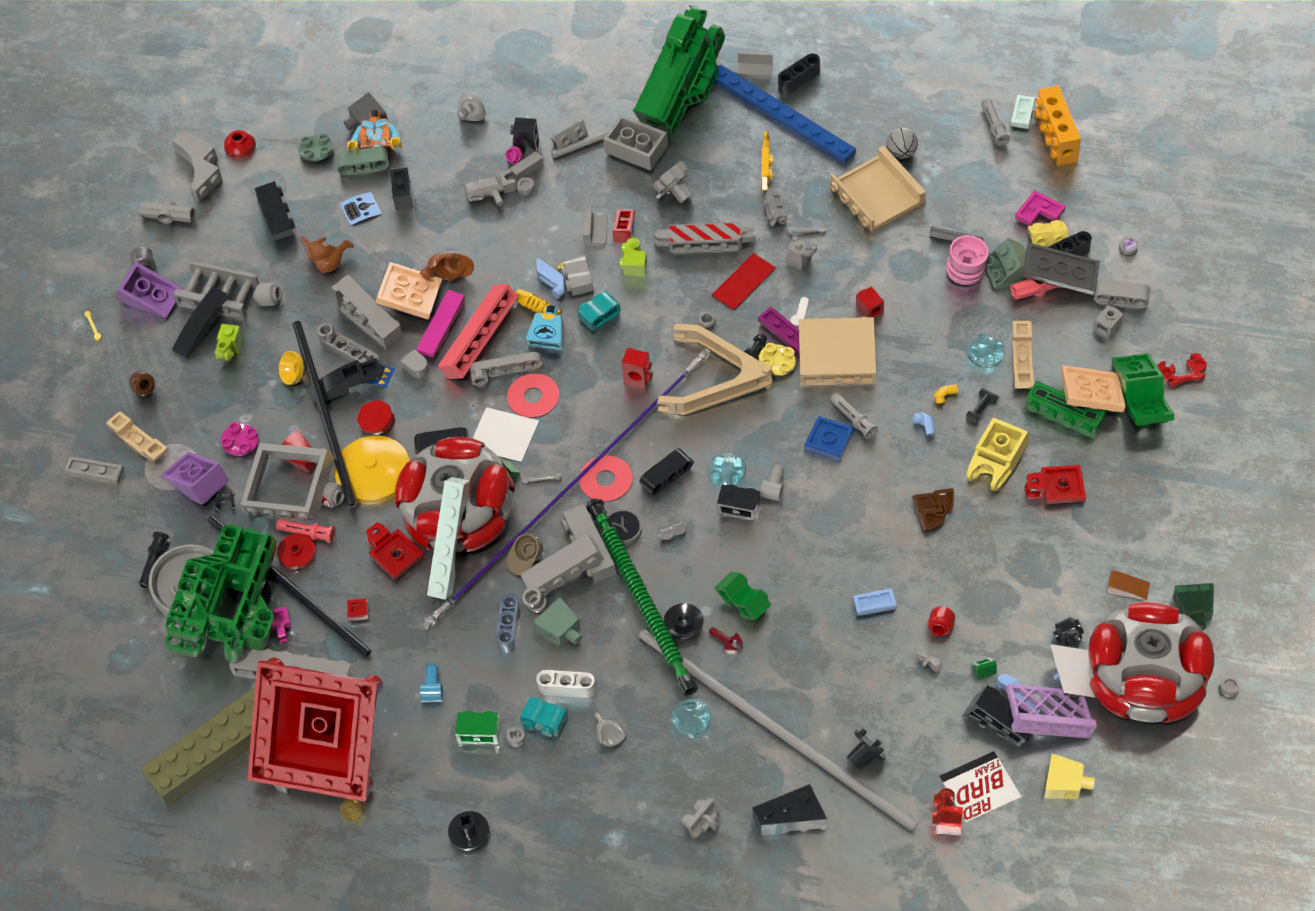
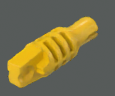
M518 289L515 292L518 295L516 302L524 306V308L534 313L545 314L546 306L549 305L547 300H543V298L522 289ZM557 309L556 315L561 316L562 311Z

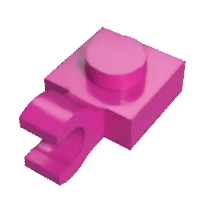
M287 606L271 610L274 614L272 631L277 630L280 644L288 642L285 628L291 627Z

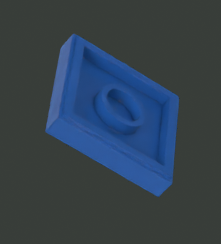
M818 416L804 444V449L840 461L854 432V427Z

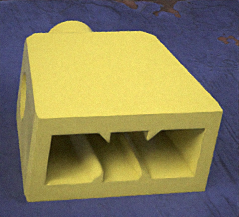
M1051 754L1044 798L1079 799L1081 788L1093 790L1095 778L1083 776L1084 765L1082 763Z

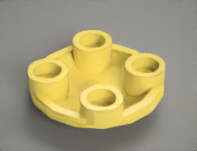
M767 343L759 355L760 362L771 366L772 375L782 376L788 374L796 365L794 350L791 347Z

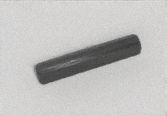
M932 226L930 229V236L954 241L956 238L964 235L975 236L982 241L984 240L982 236Z

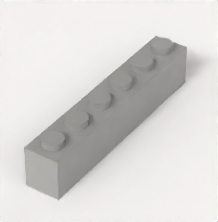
M245 647L238 661L230 662L229 664L233 675L255 679L257 662L260 660L267 661L270 658L280 659L284 666L353 677L354 674L351 664L343 660L337 662L325 657L314 658L306 654L296 655L288 651H273L269 648L254 650Z

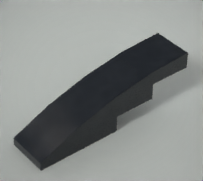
M212 286L180 332L172 348L174 352L186 359L208 335V327L219 316L218 310L229 298L227 293Z

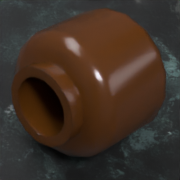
M137 371L131 375L129 386L134 393L146 396L154 390L155 380L151 374L145 371Z

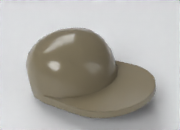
M529 533L517 537L507 557L508 568L513 574L520 576L521 573L533 567L535 561L541 557L544 549L540 538Z

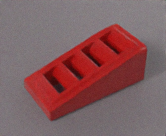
M617 209L612 231L614 242L626 243L628 239L632 238L635 210Z

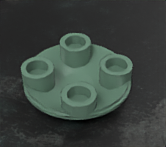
M325 133L310 137L304 136L301 138V144L299 145V154L308 161L323 160L332 153L334 148L333 142Z

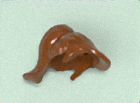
M301 237L300 241L305 247L308 259L315 263L317 269L323 273H330L335 270L341 262L344 250L354 247V244L349 240H344L338 247L322 244L326 237L312 243L305 237Z
M447 251L433 255L428 261V267L422 269L419 274L429 280L432 274L436 273L438 277L452 282L461 276H470L474 270V263L465 254Z

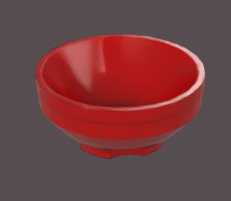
M235 130L224 140L225 152L233 158H244L250 155L256 147L253 135L245 130ZM238 135L243 137L239 141L233 140V138Z

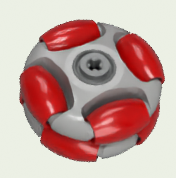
M449 437L439 440L437 444H433L418 453L402 468L395 484V504L400 509L405 527L411 537L422 547L434 550L445 480L450 477L469 480L468 498L460 523L456 552H462L463 549L471 552L489 544L506 527L505 520L507 521L513 504L514 483L500 459L492 450L486 447L484 442L469 437Z
M1141 601L1129 604L1128 609H1125V607L1108 616L1101 624H1098L1090 637L1088 645L1089 685L1097 700L1107 710L1121 718L1128 719L1130 717L1132 720L1149 723L1162 721L1169 723L1180 720L1194 712L1206 697V687L1214 668L1215 656L1210 637L1203 632L1194 620L1184 613L1179 614V609L1174 606L1154 601Z

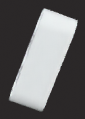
M543 670L536 677L538 689L543 695L590 698L596 693L595 679L590 673ZM545 681H550L548 684H542ZM566 682L570 683V684L567 685V686H564V685H563V684L566 683ZM584 684H590L588 687H583Z

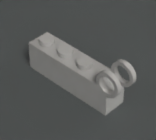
M588 533L520 574L527 587L522 595V600L532 612L540 613L546 609L548 601L545 596L550 591L563 586L565 582L580 576L583 571L596 566L603 560L597 545ZM531 592L533 595L529 598L527 602V595ZM543 598V605L538 609H534L533 607L537 606Z

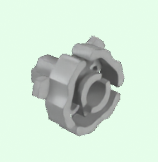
M682 161L670 168L652 185L659 193L656 196L657 199L670 190L678 201L682 203L693 194L692 190L683 181L688 176L686 173L688 168Z

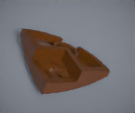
M953 488L912 496L918 519L924 531L934 529L945 521L944 518L948 512H951L954 504Z

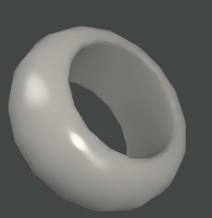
M709 312L701 314L698 319L700 326L704 328L712 327L716 321L715 316ZM704 318L712 319L709 323H705L702 320Z

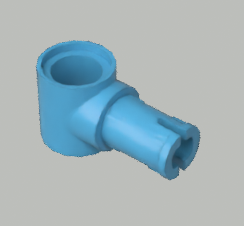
M435 664L427 665L426 680L424 685L420 686L422 703L442 702L443 700L442 684L438 681V666Z

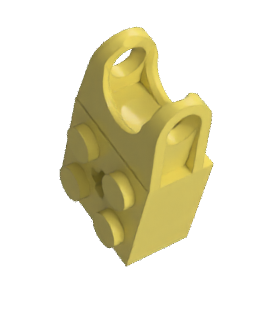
M993 418L975 447L976 450L967 471V480L973 481L983 473L991 474L993 476L991 490L998 491L1012 474L1029 445L1028 431Z

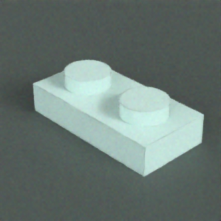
M1017 95L1011 126L1029 128L1035 97Z

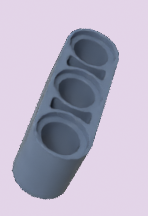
M512 593L505 594L500 602L496 639L498 648L503 653L513 652L517 643L520 605L518 597Z

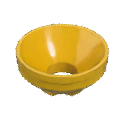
M286 351L279 362L280 378L287 385L298 383L306 373L303 358L298 352Z

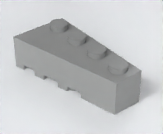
M346 275L332 287L337 309L385 349L402 337L400 323L377 304L349 275Z

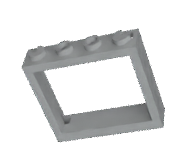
M259 443L240 506L246 510V513H252L254 516L263 514L270 518L280 516L288 520L291 518H298L301 521L306 519L316 520L335 457L328 449ZM268 458L318 463L305 507L255 501Z

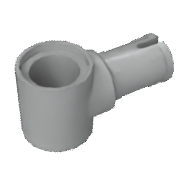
M775 464L773 466L770 477L762 483L760 497L780 501L783 491L781 478L784 467L782 465Z

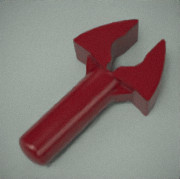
M715 627L709 629V634L725 643L723 647L724 653L739 654L738 649L731 645L737 644L743 648L742 639L737 632L734 636L729 637Z

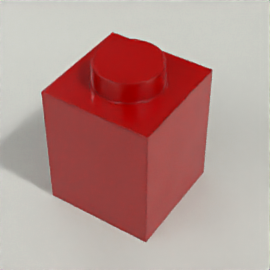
M872 286L856 294V306L865 317H876L884 312V301Z

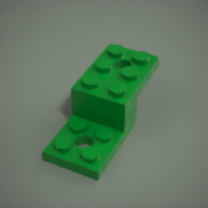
M1149 353L1112 358V366L1121 380L1125 407L1136 426H1147L1151 423L1163 424L1175 420L1174 412L1164 397V376Z

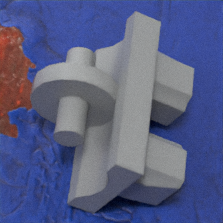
M708 798L706 801L699 799L694 804L696 811L694 816L686 814L681 820L684 827L689 830L691 836L696 840L708 828L715 830L718 827L715 820L718 818L720 811L714 805V800Z

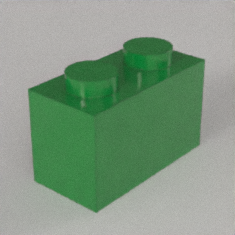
M473 711L457 712L455 735L458 743L498 744L500 730L498 713L492 711H485L484 713H475Z

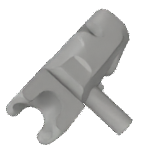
M511 170L498 172V176L480 179L478 184L473 182L464 184L469 202L493 196L498 207L504 204L499 193L504 192V194L516 191V181L511 177Z

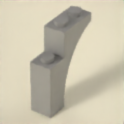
M182 130L172 140L175 152L186 158L194 167V179L190 189L193 198L200 202L222 179L219 168L213 165L218 157L213 146Z

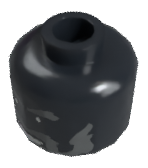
M1072 616L1056 622V630L1053 631L1057 642L1062 641L1065 646L1082 640V634L1084 633L1078 618L1074 619Z

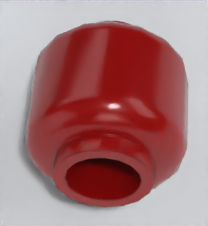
M945 606L933 608L927 622L929 630L937 636L948 635L953 630L955 614Z

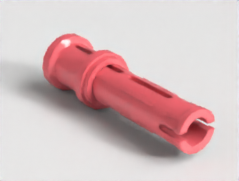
M279 518L276 525L278 531L310 536L312 540L321 539L326 540L328 543H333L336 536V528L334 526L325 527L320 526L319 523L309 525ZM290 526L302 528V530L291 528Z

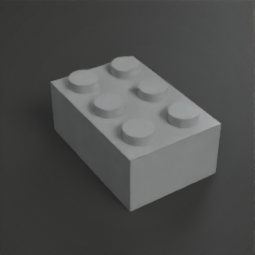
M621 114L603 139L605 153L650 171L668 147L667 132Z

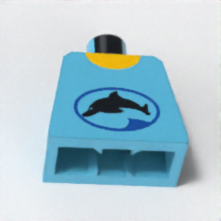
M547 305L545 314H535L526 336L528 346L563 351L564 322L562 316L556 315L557 307Z

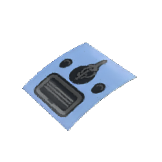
M371 192L352 197L340 203L350 225L382 214Z

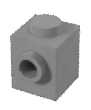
M1107 305L1095 319L1093 330L1110 339L1122 326L1124 314L1118 309Z

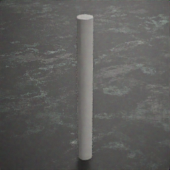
M609 130L552 152V156L555 159L601 141Z

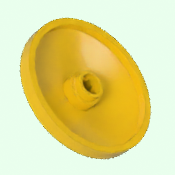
M366 436L353 441L341 451L358 503L376 504L394 497L398 475L405 464L410 461L406 450L400 443L385 436ZM334 466L336 483L341 485L336 466Z

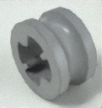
M514 726L507 731V741L511 746L518 747L525 742V733L521 727ZM517 733H519L520 738L517 737L514 740L512 735L515 736Z

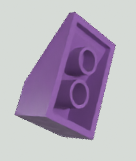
M135 261L119 287L115 298L130 307L166 319L176 302L173 295L175 290H183V288Z
M189 451L161 475L163 479L181 493L201 505L209 501L211 496L221 490L229 481L219 463Z

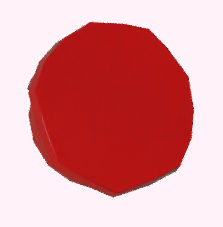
M375 400L361 407L357 422L363 432L378 435L386 433L393 426L395 414L392 413L390 405L386 402Z

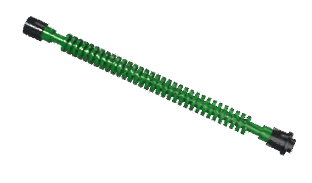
M597 498L591 499L586 509L598 526L602 527L603 532L601 536L624 577L666 662L670 667L675 668V674L679 680L678 684L684 696L697 692L698 686L692 675L688 673L686 668H683L681 664L683 657L618 532L614 527L609 526L604 501Z

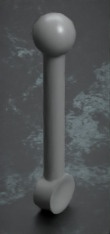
M824 226L814 229H788L789 235L808 232L825 233Z
M556 473L553 476L537 478L523 477L522 483L528 485L530 482L551 479L559 481L562 475Z

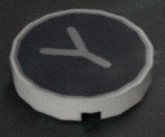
M626 509L616 510L607 516L609 526L616 529L624 546L634 543L640 537L642 525L639 517L634 512Z

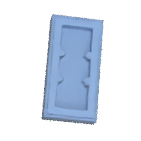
M892 589L853 596L857 616L897 608Z

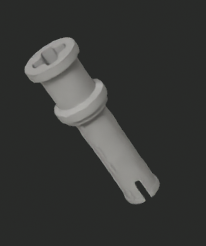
M985 99L981 102V105L990 123V133L994 135V142L997 146H1004L1010 141V136L1005 131V124L1000 122L992 100Z
M837 392L831 397L830 401L852 421L853 427L859 429L865 439H870L877 433L878 427L869 422L865 414H860L840 393Z

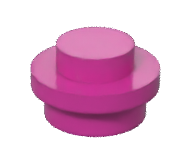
M512 146L507 149L505 158L509 163L517 164L522 159V151L519 147Z

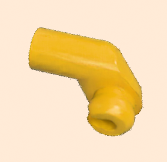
M957 384L940 387L934 393L935 403H945L944 396L958 394Z

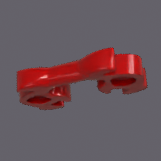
M1191 354L1190 360L1187 359L1186 367L1189 371L1192 370V372L1181 376L1174 375L1176 371L1174 364H1171L1170 367H1165L1166 361H1162L1157 366L1164 376V383H1169L1168 387L1174 388L1184 382L1205 379L1206 373L1204 372L1207 368V362L1201 357V354Z

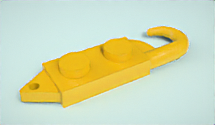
M767 130L764 131L761 181L763 190H767L769 180L773 179V169H769V166H773V155H770V141Z

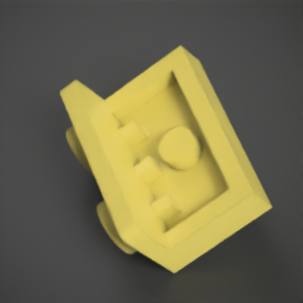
M1055 220L1047 224L1034 223L1032 226H1027L1028 234L1033 244L1048 247L1068 237V228L1063 221Z

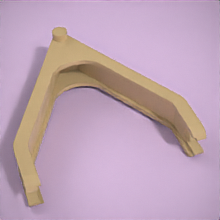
M674 324L673 331L684 332H675L674 340L699 343L740 368L741 372L733 380L685 397L659 396L657 404H660L658 411L665 414L688 415L762 388L770 389L773 387L771 366L763 364L700 325Z

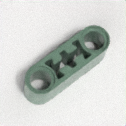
M384 147L358 149L357 153H355V150L350 152L344 151L337 155L338 173L341 175L380 171L387 169L389 166L388 152Z

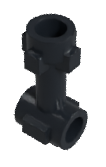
M763 334L754 336V345L751 350L747 348L744 351L758 361L759 357L756 354L760 348H765L767 337Z

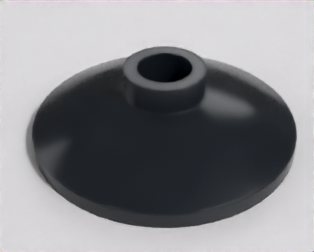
M679 603L667 610L664 615V623L672 637L689 639L701 631L703 615L696 606L689 603Z

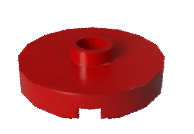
M303 534L289 535L277 547V557L280 564L290 570L308 567L316 556L315 545L312 539Z

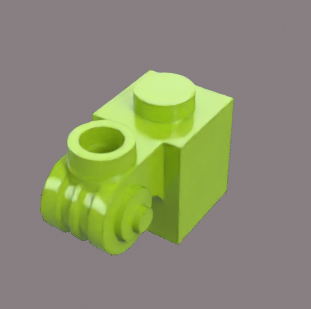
M630 238L626 243H622V254L624 256L620 257V268H623L624 276L645 277L647 268L646 251H641L639 239Z
M221 325L217 337V349L215 350L217 360L231 361L234 353L239 354L244 340L240 326Z

